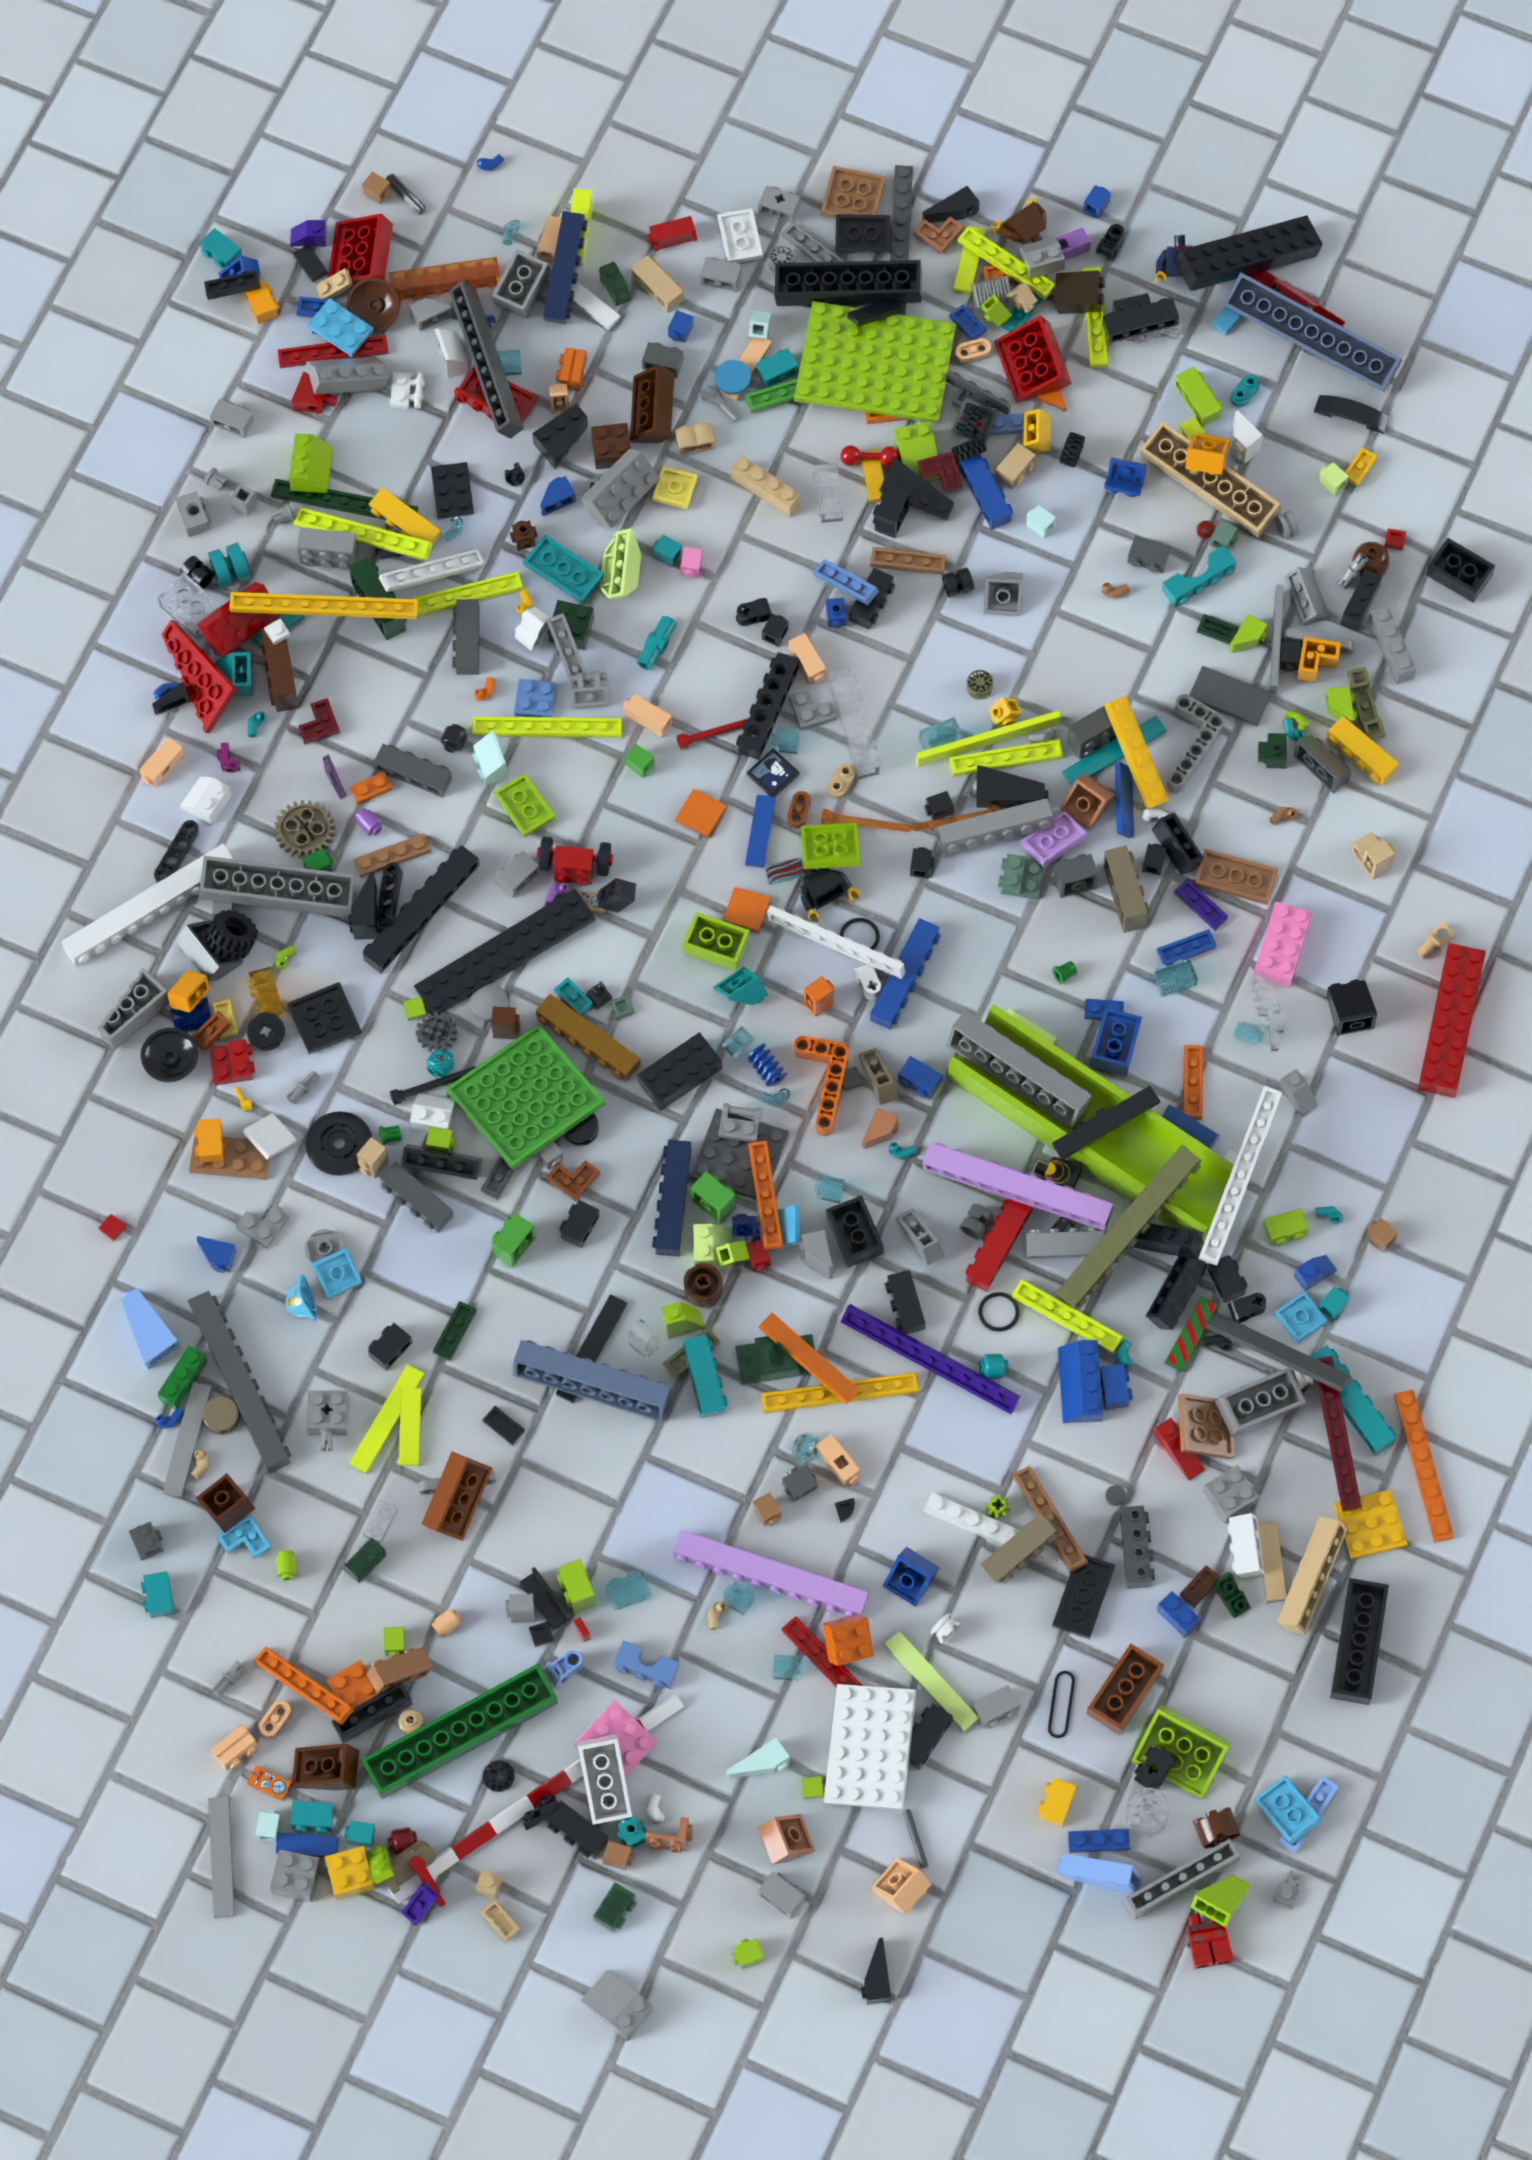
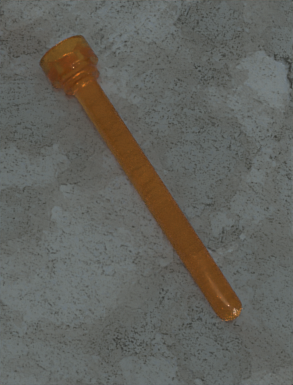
M997 804L992 805L991 808L985 811L915 823L911 826V829L919 831L999 811L1000 806Z
M823 809L821 824H829L833 821L841 823L857 822V825L910 832L912 829L908 824L838 815L831 812L830 809Z

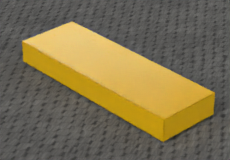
M878 449L860 451L879 453ZM861 460L869 503L881 502L880 497L882 493L879 490L884 481L880 460Z

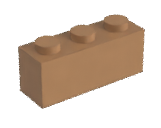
M422 1647L418 1649L410 1648L401 1655L394 1654L385 1661L377 1660L373 1662L366 1674L376 1693L379 1694L400 1682L406 1684L427 1676L433 1666Z

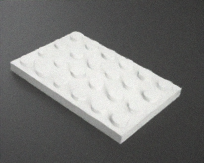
M837 1684L823 1803L903 1810L916 1690Z

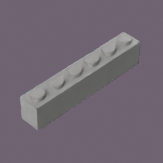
M1046 798L938 826V832L944 854L947 855L1011 839L1016 836L1047 830L1054 827V820L1048 799Z
M1228 1839L1125 1897L1124 1903L1134 1920L1237 1863L1240 1859V1854L1231 1839Z

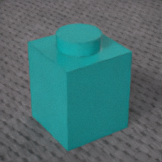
M662 535L660 540L657 539L652 548L654 558L671 567H674L682 554V544L665 535Z
M1334 1286L1320 1302L1319 1309L1334 1321L1348 1305L1350 1297L1345 1290Z
M351 1820L350 1826H346L344 1838H347L348 1845L372 1848L376 1831L375 1824Z

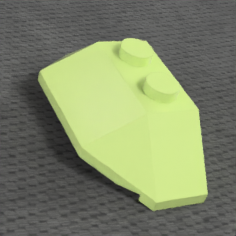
M631 528L615 532L614 538L603 554L601 572L605 576L600 581L599 589L609 600L625 597L638 588L641 552Z

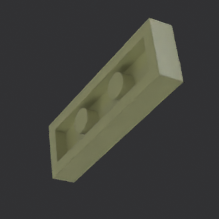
M709 1327L697 1335L707 1334V1338L712 1341L713 1348L720 1343V1340ZM683 1347L663 1362V1365L674 1379L688 1369Z

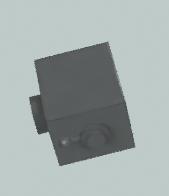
M807 1465L799 1469L795 1467L787 1472L788 1475L782 1478L785 1492L791 1496L794 1502L818 1488L816 1476L810 1472Z
M151 1521L129 1531L141 1561L163 1551L160 1541L163 1540L158 1529L154 1530Z

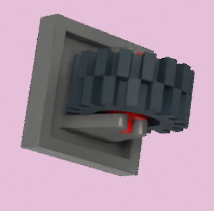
M966 397L951 431L970 440L982 436L986 446L1000 412Z

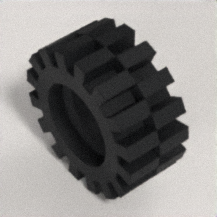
M1074 432L1069 433L1062 449L1060 463L1073 468L1076 466L1085 443V436Z
M981 436L951 448V450L954 452L956 462H960L987 451V448Z

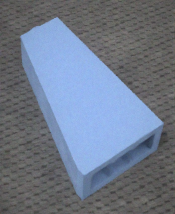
M136 1288L133 1291H127L121 1301L144 1364L149 1369L177 1349L179 1344L139 1290Z
M1064 1853L1063 1858L1058 1863V1871L1064 1879L1129 1895L1139 1890L1142 1876L1134 1866Z

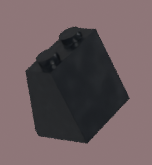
M1355 979L1346 984L1334 983L1327 988L1326 995L1337 1036L1374 1029L1377 1011L1365 980Z

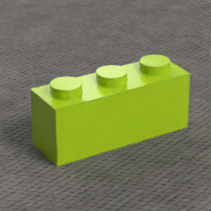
M1192 367L1175 376V387L1202 427L1221 418L1223 406L1213 396L1212 388L1205 384L1204 377L1200 371Z

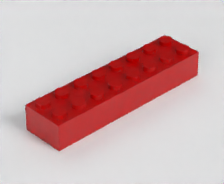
M1448 943L1417 1090L1452 1098L1456 1097L1486 954L1485 950Z

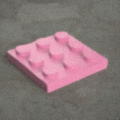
M613 1700L573 1745L578 1749V1741L616 1734L626 1777L658 1741L616 1700Z

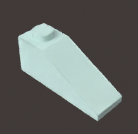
M774 1738L728 1769L726 1774L729 1779L774 1773L777 1770L780 1772L789 1765L790 1757L777 1738Z

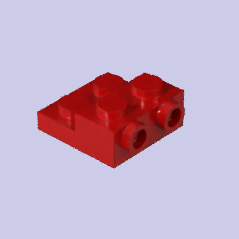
M246 1039L227 1042L228 1045L209 1048L215 1086L253 1080L252 1073H255L254 1061L250 1062L249 1057L253 1055L252 1046L247 1043Z

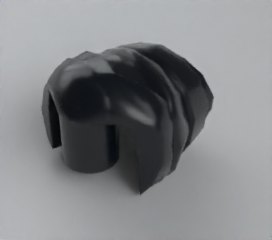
M518 462L514 464V469L505 470V480L511 486H520L525 480V474Z

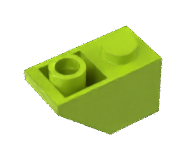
M1349 686L1327 688L1325 698L1328 714L1337 720L1344 716L1354 725V721H1357V712L1352 707V704H1354L1353 692L1350 693Z

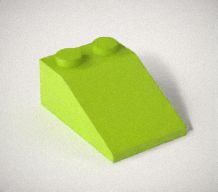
M930 421L894 429V441L896 449L900 453V462L921 477L917 461L938 456ZM940 475L923 478L927 482L941 480Z

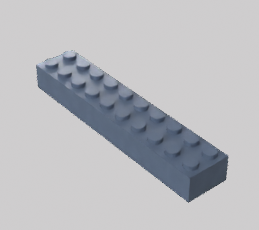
M1243 273L1239 274L1223 304L1225 308L1384 393L1402 362L1400 357Z

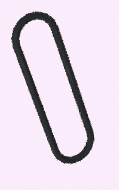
M1068 1671L1059 1672L1054 1682L1048 1723V1732L1054 1738L1064 1737L1068 1730L1075 1684L1073 1674ZM1062 1674H1068L1072 1679L1065 1730L1061 1735H1055L1051 1731L1058 1678Z

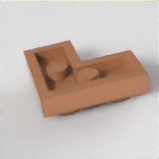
M949 217L938 229L924 219L913 231V235L942 255L963 232L964 226L952 217Z

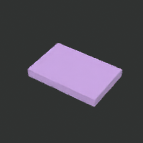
M1066 811L1053 818L1054 827L1032 832L1020 840V844L1043 867L1088 838V833Z

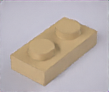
M344 268L317 284L316 288L320 299H332L351 288L353 283L349 271Z

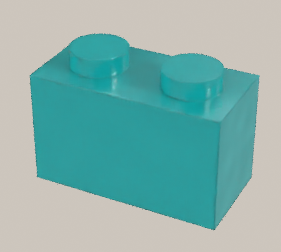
M216 228L200 241L201 253L206 258L210 257L214 260V263L220 269L227 267L242 255L241 248Z
M787 348L775 352L774 355L768 358L760 359L756 363V373L765 388H768L797 375L798 364Z
M167 1571L143 1575L144 1582H141L142 1593H146L147 1601H144L145 1612H149L151 1618L175 1614Z
M293 1801L290 1823L292 1829L299 1833H306L307 1830H314L318 1834H327V1831L332 1832L334 1805L333 1803Z

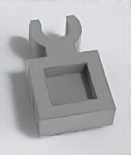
M1293 1870L1288 1872V1883L1281 1881L1273 1898V1901L1292 1909L1300 1892V1889L1295 1886L1299 1885L1303 1879V1875H1300L1298 1880H1293L1291 1877Z

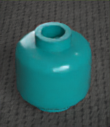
M1000 1353L985 1354L979 1360L980 1374L988 1379L1003 1378L1009 1368L1008 1360H1004L1003 1355Z

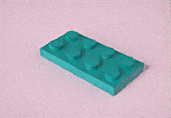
M545 534L523 561L525 567L581 604L586 601L605 576L603 572Z

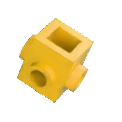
M1003 697L994 702V705L988 709L992 721L997 726L1014 724V721L1022 715L1015 698Z

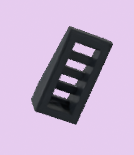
M180 683L152 704L155 715L190 701L184 683Z

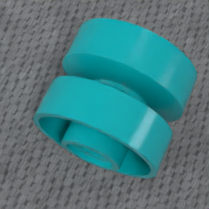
M238 542L226 546L227 557H224L220 549L208 552L209 561L220 589L232 586V572L239 583L251 579L248 570L250 568L248 560Z

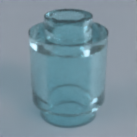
M1238 1022L1234 1037L1256 1045L1257 1042H1261L1264 1032L1261 1031L1260 1026L1247 1022Z

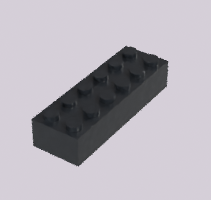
M1349 1578L1331 1686V1699L1370 1705L1389 1589L1387 1584Z

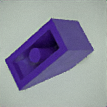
M306 220L291 228L290 246L304 247L309 244L310 247H327L326 220Z

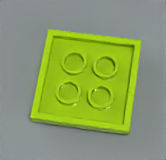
M857 822L801 826L804 869L861 866Z

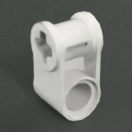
M868 964L854 968L855 979L860 985L865 998L869 1001H876L881 993V983L875 968Z

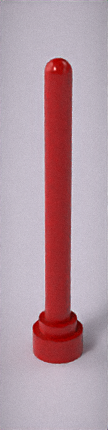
M746 719L692 735L679 734L677 735L678 745L680 749L688 748V745H691L692 742L743 728Z

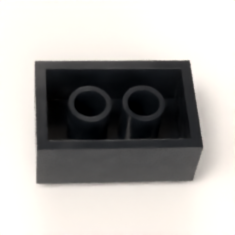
M836 214L835 253L890 254L891 216Z
M1447 538L1429 563L1426 575L1474 603L1493 576L1495 565Z
M862 1195L826 1209L827 1221L847 1267L884 1254V1245Z

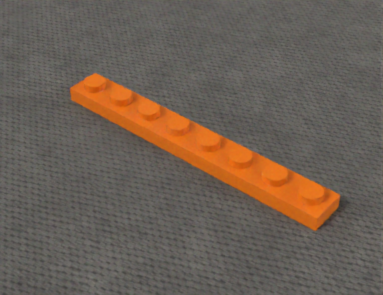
M1414 1389L1395 1393L1394 1398L1433 1541L1437 1543L1453 1539L1452 1527Z

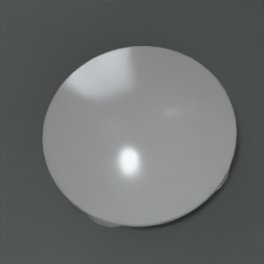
M487 984L472 993L470 1006L475 1015L485 1021H492L493 1006L508 1007V997L501 987Z

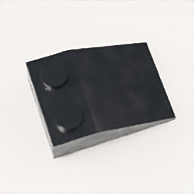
M370 872L352 906V914L348 915V925L350 926V933L354 935V940L375 939L377 935V884L374 872Z

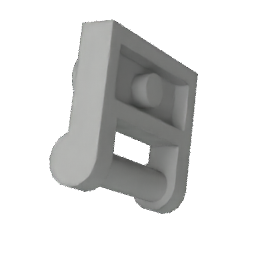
M724 1103L718 1137L757 1142L762 1108H756L755 1110L730 1106V1104ZM728 1113L754 1117V1122L728 1118Z

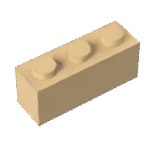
M647 255L631 268L632 278L667 313L684 300L683 287L679 283L676 284L672 280L671 275L667 271L664 272L655 259L652 260Z

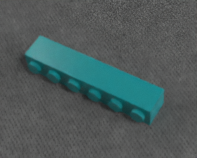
M1328 1345L1310 1355V1357L1315 1359L1332 1356L1334 1368L1350 1374L1348 1367L1345 1364L1342 1365L1338 1360L1337 1352L1333 1348L1330 1349ZM1351 1378L1348 1385L1341 1392L1339 1391L1343 1414L1374 1456H1377L1395 1443L1396 1433L1392 1427H1387L1381 1412L1376 1411L1372 1406L1373 1402L1370 1397L1362 1393L1359 1382Z

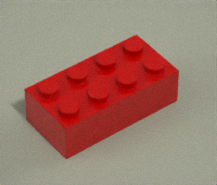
M254 582L242 591L245 593H269L264 584ZM229 600L197 625L215 655L225 657L282 614L230 612Z

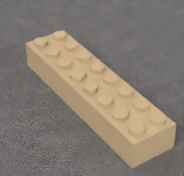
M1162 421L1140 449L1141 457L1259 539L1273 522L1275 516L1280 513L1281 503L1226 465L1222 475H1211L1208 472H1193L1190 469H1185L1187 450L1191 441Z

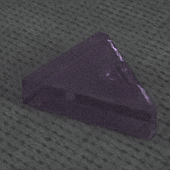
M328 754L323 757L325 773L337 795L342 799L347 797Z

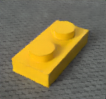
M1361 447L1345 471L1349 476L1348 481L1359 487L1378 456Z

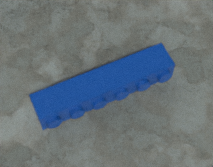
M921 918L918 919L898 958L904 963L905 974L902 979L890 974L870 1013V1021L890 1030L893 1024L897 1025L901 1016L899 1014L901 1008H906L909 1001L907 997L910 992H914L917 985L915 981L918 976H922L925 970V966H923L925 961L930 960L934 944L937 945L940 941L939 926Z

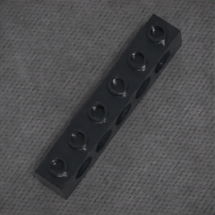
M780 652L770 662V672L764 676L763 688H759L757 692V702L752 704L749 713L750 718L745 720L743 734L739 735L736 741L739 754L757 760L761 758L799 670V658Z

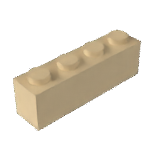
M742 455L730 468L732 480L787 516L791 517L801 504V494Z

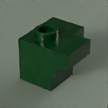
M1268 733L1267 742H1258V762L1265 763L1266 768L1285 769L1287 761V734Z

